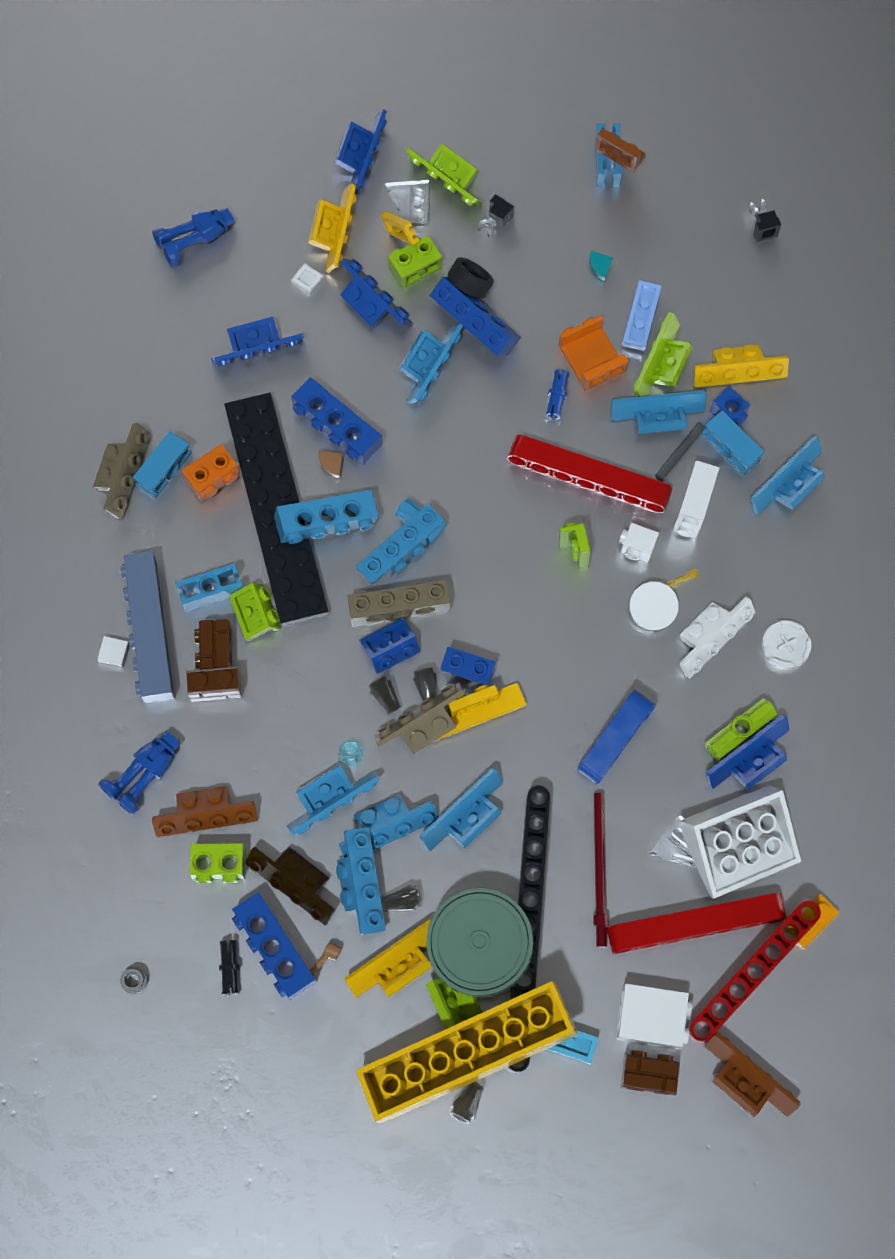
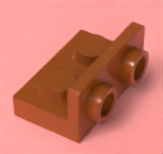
M603 128L597 134L595 151L634 173L645 158V152L638 149L636 145L627 143L615 133L608 132Z

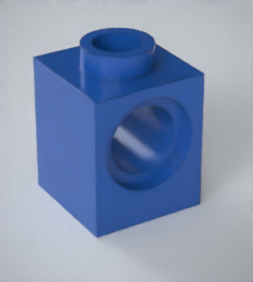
M729 386L713 400L709 411L716 416L723 410L740 426L749 416L747 412L750 404ZM727 407L734 408L736 412L728 411Z

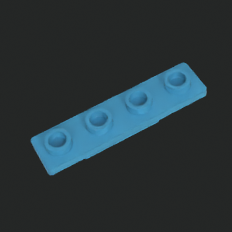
M461 323L451 326L442 342L426 330L420 332L399 367L401 372L417 383L406 400L408 404L420 402L428 392L426 387L429 382L432 383L439 374L438 367L448 359L450 347L456 344L462 335L460 333L463 327Z
M705 390L612 399L610 417L612 421L635 419L639 434L687 429L685 414L704 412L707 394Z
M813 436L808 442L804 443L801 449L792 458H789L783 467L774 473L760 489L754 492L751 497V503L755 513L760 514L773 500L793 510L825 478L823 471L810 465L822 453L818 437Z
M429 504L425 505L357 564L356 569L370 584L377 582L386 573L390 577L395 573H402L407 568L408 562L414 557L419 558L426 551L427 537L444 523V519Z
M339 764L335 765L295 791L307 813L286 827L292 835L306 832L310 829V824L318 819L322 821L332 815V810L340 805L344 807L350 804L357 794L372 790L376 786L375 783L380 780L374 772H370L351 784Z
M494 767L487 773H484L452 806L445 809L434 823L425 828L419 837L429 851L434 849L448 834L463 848H466L501 814L499 808L487 799L503 783L498 771Z
M400 794L353 815L358 828H369L373 850L430 825L439 818L433 801L408 810ZM345 841L339 843V847L345 858L347 857Z
M369 828L344 831L347 857L337 860L338 865L336 867V874L342 889L340 893L341 903L344 905L345 912L356 910L361 935L385 931V922Z

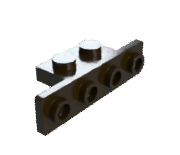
M256 847L250 850L245 863L253 872L258 873L272 887L289 897L294 904L303 908L313 919L321 922L323 925L328 924L335 909L317 895L329 880L326 874L291 847H288L275 862Z

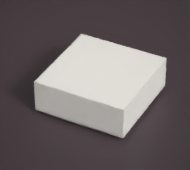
M304 264L291 279V284L311 296L324 280V275Z
M104 636L97 658L98 662L123 667L129 642Z

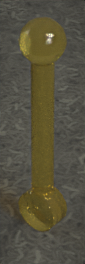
M691 569L688 574L669 581L665 585L670 587L689 578L695 579L698 577L699 572L696 569Z

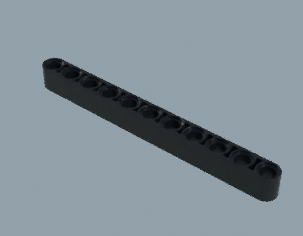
M541 785L533 786L528 791L526 798L517 903L526 914L528 920L535 926V930L532 932L533 957L525 972L530 976L531 983L524 987L518 983L515 984L510 990V1000L536 988L550 808V793L547 788ZM534 794H541L545 802L535 804L531 797ZM532 819H539L543 827L539 830L532 829L529 822ZM530 844H536L540 847L541 853L531 855L527 851V847ZM529 869L537 871L539 874L538 880H528L525 872ZM524 896H534L537 904L534 907L526 906L523 903ZM530 1057L524 1059L525 1063L521 1068H515L511 1065L507 1069L515 1074L525 1071L529 1066Z

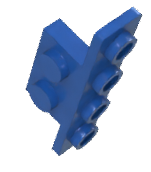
M384 109L374 117L370 131L352 121L348 124L334 161L335 164L354 174L351 183L355 184V191L357 189L361 190L366 181L364 174L373 162L372 152L377 149L380 143L379 133L383 131L387 120H385L387 111Z
M342 258L340 263L354 278L340 296L371 327H375L387 312L401 325L409 327L412 325L413 322L408 318L409 313L401 306L397 307L392 302L394 298L385 290L381 291L377 287L378 282L369 274L366 275L362 271L363 267L355 259L348 260Z
M273 316L227 329L233 352L211 358L212 363L217 362L218 366L232 363L231 358L240 356L241 360L254 357V351L263 349L264 354L278 350L276 345L286 343V346L290 347L300 344L299 339L304 338V335L300 333L279 339Z
M782 714L778 718L772 719L765 728L751 735L744 744L733 749L727 757L719 763L713 764L706 772L709 786L714 789L733 775L749 790L787 761L786 754L774 744L775 741L790 730L787 717Z

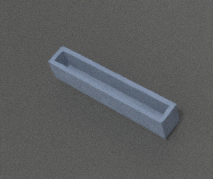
M153 551L123 555L124 564H120L122 578L127 581V587H123L125 602H129L130 610L126 611L128 625H132L133 634H129L131 649L135 648L136 657L132 658L134 673L138 672L139 681L135 682L137 697L141 696L144 703L175 699L155 554Z

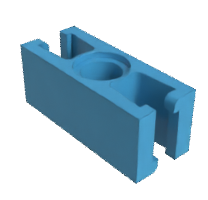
M596 124L595 145L597 134L602 128L605 129V124ZM613 124L612 132L619 138L620 125ZM595 151L597 186L606 185V180H604L605 170L611 169L614 176L613 186H620L622 176L621 165Z
M723 410L705 424L702 435L743 476L761 461L764 451Z
M169 431L133 476L136 487L156 499L192 454L191 450L188 449L190 447L189 444Z
M235 563L175 582L185 612L228 599L229 595L242 589L240 579L236 580L234 584L225 586L220 584L232 577H235V579L239 578ZM207 585H216V588L213 591H204V588ZM199 590V594L185 599V592Z

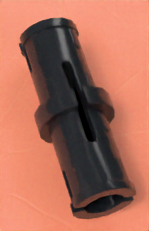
M227 940L220 941L221 965H219V971L222 972V995H229V984H231L232 995L239 994L237 971L240 970L236 958L237 941L229 940L230 951H227Z

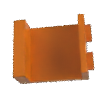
M602 315L596 318H588L575 328L569 327L559 336L558 346L585 391L626 372L629 363L625 354L620 356L617 354L602 328L604 320Z

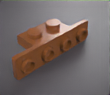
M227 786L176 794L177 813L153 816L152 824L156 837L256 822L258 817L254 801L229 804Z
M716 1032L704 1045L705 1048L724 1063L712 1082L751 1116L755 1117L767 1100L787 1117L801 1105V1102L790 1091L783 1088L769 1073L763 1071L749 1056L743 1054L729 1039L722 1036L719 1032Z

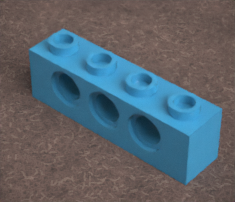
M372 490L277 506L274 514L281 543L289 542L290 544L299 543L306 538L321 539L333 533L343 535L354 529H360L361 531L369 530L375 526L379 517ZM345 512H353L355 517H350ZM322 516H329L332 521H325ZM305 520L309 525L303 526L298 521Z

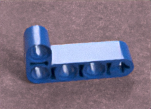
M633 690L583 759L577 771L598 785L657 704L639 691Z

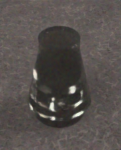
M433 667L414 671L415 678H413V682L422 700L436 697L437 673H434Z
M386 676L379 678L368 686L371 690L369 693L387 711L388 715L401 708L391 680L388 681Z
M408 885L382 897L385 912L416 910V907L422 906L417 886L411 887V885Z
M477 1082L467 1085L451 1105L452 1110L450 1114L457 1120L469 1124L471 1119H475L484 1087Z

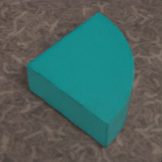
M591 250L589 264L596 277L605 281L613 258Z

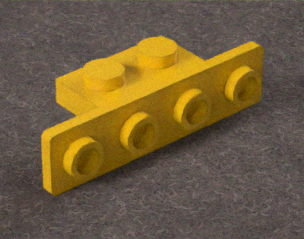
M353 183L343 191L340 206L323 199L317 203L308 243L329 252L325 266V272L330 273L335 267L338 268L343 258V255L340 253L347 240V234H345L346 227L351 222L352 214H350V210L357 197L354 193L356 186Z
M759 345L712 350L714 363L694 366L693 384L697 388L786 378L788 376L789 358L787 355L764 358Z
M514 683L497 690L495 685L490 687L483 685L474 690L475 693L467 696L463 694L449 703L447 712L457 727L436 741L525 707L526 702L519 685Z
M431 919L345 977L346 984L356 998L377 984L380 985L389 998L432 968L430 962L423 954L427 950V932Z

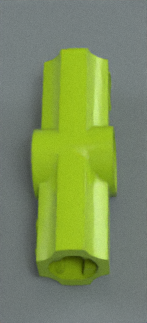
M765 698L761 699L705 742L708 752L718 761L775 718L778 715L775 707ZM735 725H743L747 733H738Z

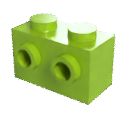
M429 235L419 238L420 241L414 246L408 245L403 249H396L388 256V268L402 289L442 269L443 257Z

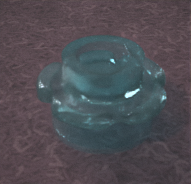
M356 742L344 743L339 748L338 758L341 763H346L347 766H355L363 758V751L360 750V745Z

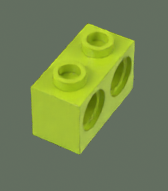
M243 843L191 844L190 876L192 879H196L197 883H212V879H222L223 883H237L238 879H244L245 847ZM204 858L210 859L211 865L208 869H198L200 860ZM229 858H235L237 860L236 867L231 870L225 869V861Z

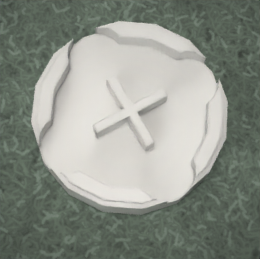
M650 581L641 584L633 592L629 600V611L632 620L639 627L648 631H658L666 628L675 620L679 602L675 592L668 585Z
M782 620L766 629L761 639V650L764 658L771 665L779 669L790 670L799 667L807 660L811 652V639L802 625L794 621Z

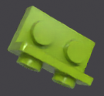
M573 522L564 525L563 528L559 529V548L570 547L573 562L577 561L579 569L589 567L590 548L584 523L577 524Z
M252 582L229 595L245 640L251 641L269 630L278 631L281 629L279 624L280 618L270 600L271 593L264 585Z

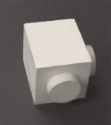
M631 522L629 530L624 529L619 543L623 544L621 553H624L629 559H640L648 562L659 533Z

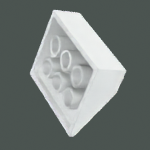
M766 785L679 821L686 846L710 897L713 899L801 862L784 793L781 789Z

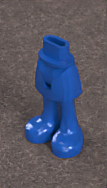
M227 207L220 211L217 209L191 214V220L184 224L166 229L156 228L152 230V235L159 249H163L167 262L173 268L178 266L180 262L179 254L185 248L200 242L209 243L221 233L227 231V227L234 224L235 220ZM195 231V232H193V233H191V234H189V235H187V236H185V237H183V238H180V239L171 241L172 239H174V238H176V237H178V236H180V235H183V234L188 233V232Z
M165 731L159 738L155 737L154 740L133 754L135 757L134 761L119 778L114 781L104 778L97 785L113 801H117L125 811L133 815L138 809L137 801L139 796L155 777L161 779L172 758L176 755L174 751L181 744L180 741L168 731ZM144 769V773L127 793L122 794L127 785Z

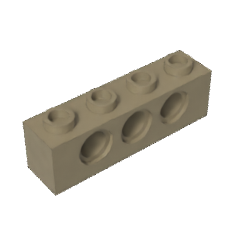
M446 580L347 595L352 628L397 621L401 618L410 619L450 612Z

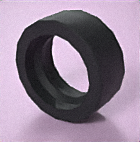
M463 257L455 260L447 274L449 280L458 289L478 299L485 298L494 283L492 276L483 267Z

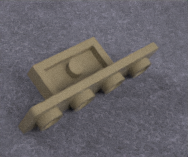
M132 423L125 444H107L93 484V488L98 491H109L103 509L116 519L123 518L135 483L133 476L140 468L151 433L138 423Z
M460 682L455 685H447L442 689L441 694L434 698L429 697L421 702L419 708L412 712L407 711L398 718V721L392 725L386 724L382 726L374 736L378 747L401 734L413 754L455 729L457 726L444 706L465 693Z

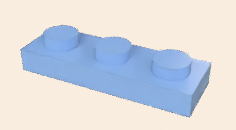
M639 280L622 346L645 351L661 285Z

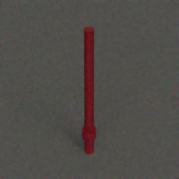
M594 793L596 915H593V926L596 927V947L606 948V927H609V915H606L604 793Z

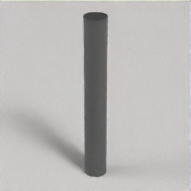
M698 422L658 470L655 474L658 480H664L705 429L702 423Z

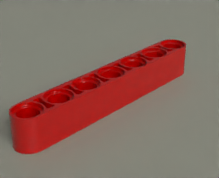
M524 435L515 436L507 456L511 463L657 513L665 512L673 490L670 485Z
M772 893L609 926L606 929L612 954H618L786 920L787 915L781 893Z
M810 900L800 903L698 1014L689 1028L690 1036L694 1041L699 1043L707 1042L817 923L821 916V910L817 903ZM805 907L811 908L815 913V918L813 920L804 919L801 915V909ZM788 926L795 928L797 938L793 940L787 939L784 936L783 929ZM776 946L780 951V956L777 959L769 958L765 952L766 947ZM750 965H758L762 969V976L760 978L750 977L748 974V967ZM733 984H740L744 988V996L741 998L733 997L730 993V987ZM717 1003L723 1004L727 1009L726 1016L722 1018L714 1016L712 1006ZM697 1023H704L708 1026L709 1034L706 1037H698L694 1033V1026Z

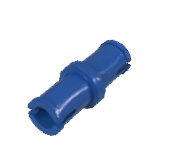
M560 369L554 371L552 389H549L548 392L550 397L546 417L553 419L554 415L555 419L561 418L563 400L567 397L565 390L569 372L566 370H562L561 374Z

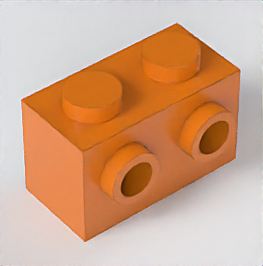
M222 444L181 470L185 482L200 501L204 498L213 497L218 489L224 485L234 483L240 475L238 465Z

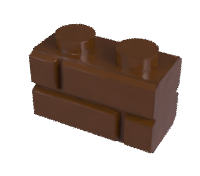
M227 619L199 621V629L194 630L195 644H199V653H195L196 668L202 670L232 667L230 621Z
M237 667L186 671L187 693L191 702L221 700L228 697L230 699L241 698L240 673Z
M631 1050V1055H624L620 1087L675 1096L677 1094L680 1062L673 1061L674 1056L658 1054L657 1059L647 1057V1052Z

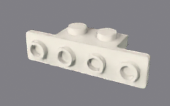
M745 597L731 612L712 602L679 634L681 641L693 648L680 662L685 677L691 679L719 652L729 639L735 636L736 632L746 622L752 619L755 609L750 598Z

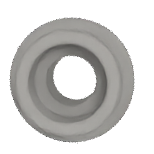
M138 967L126 969L120 977L121 987L130 994L141 992L147 984L145 972ZM137 976L139 979L138 983L134 986L130 985V978Z

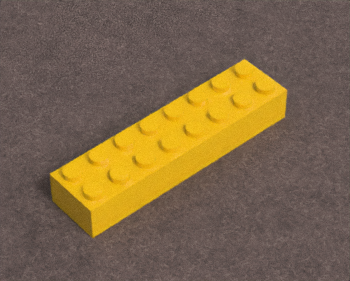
M551 981L356 1070L375 1122L385 1123L573 1038L578 1033L558 986Z

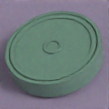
M474 888L451 896L437 909L428 927L426 943L430 962L438 977L449 988L462 995L475 998L499 995L517 984L530 965L533 954V934L529 920L522 908L513 899L499 891Z

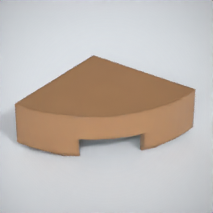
M319 450V460L324 470L332 477L340 479L343 453Z

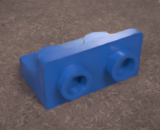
M404 618L359 640L377 674L420 652L416 636Z
M447 646L440 669L442 672L488 685L491 676H493L496 661Z

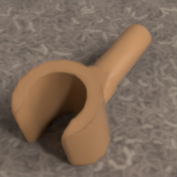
M335 944L327 945L323 955L309 971L314 975L328 958L336 961L342 949Z

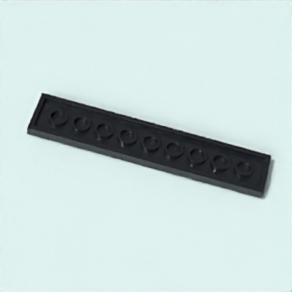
M271 393L224 403L281 627L329 615L310 539L306 538L295 544H290L289 542L281 543L274 519L277 506L300 502ZM305 520L298 521L301 525L306 526Z

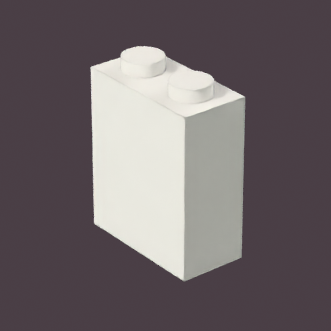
M695 461L673 529L684 537H697L720 467Z
M625 984L622 988L616 1039L675 1049L682 1048L683 1043L687 1044L689 1038V1027H685L686 1016L690 1017L692 1011V1001L688 1000L689 993Z

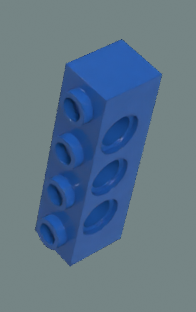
M442 277L429 295L496 356H508L521 338L478 298H474L458 289L448 277Z
M311 377L291 396L293 411L300 417L305 416L315 430L318 432L322 430L328 435V439L333 445L337 447L340 445L345 449L346 454L353 461L358 460L364 465L383 445L382 435ZM316 405H320L323 407L321 410L317 411L312 409ZM332 420L341 421L338 425L330 424ZM352 434L359 436L355 440H350L347 438L349 435Z
M259 892L232 909L235 916L231 919L239 931L245 929L249 935V938L245 941L253 953L259 951L263 957V960L259 963L267 975L273 973L277 979V982L273 985L281 997L287 995L289 1000H292L317 983ZM257 919L265 921V927L260 932H254L251 929L252 923ZM270 941L279 943V949L274 954L265 952V946ZM284 963L293 965V972L289 976H282L279 973V968Z

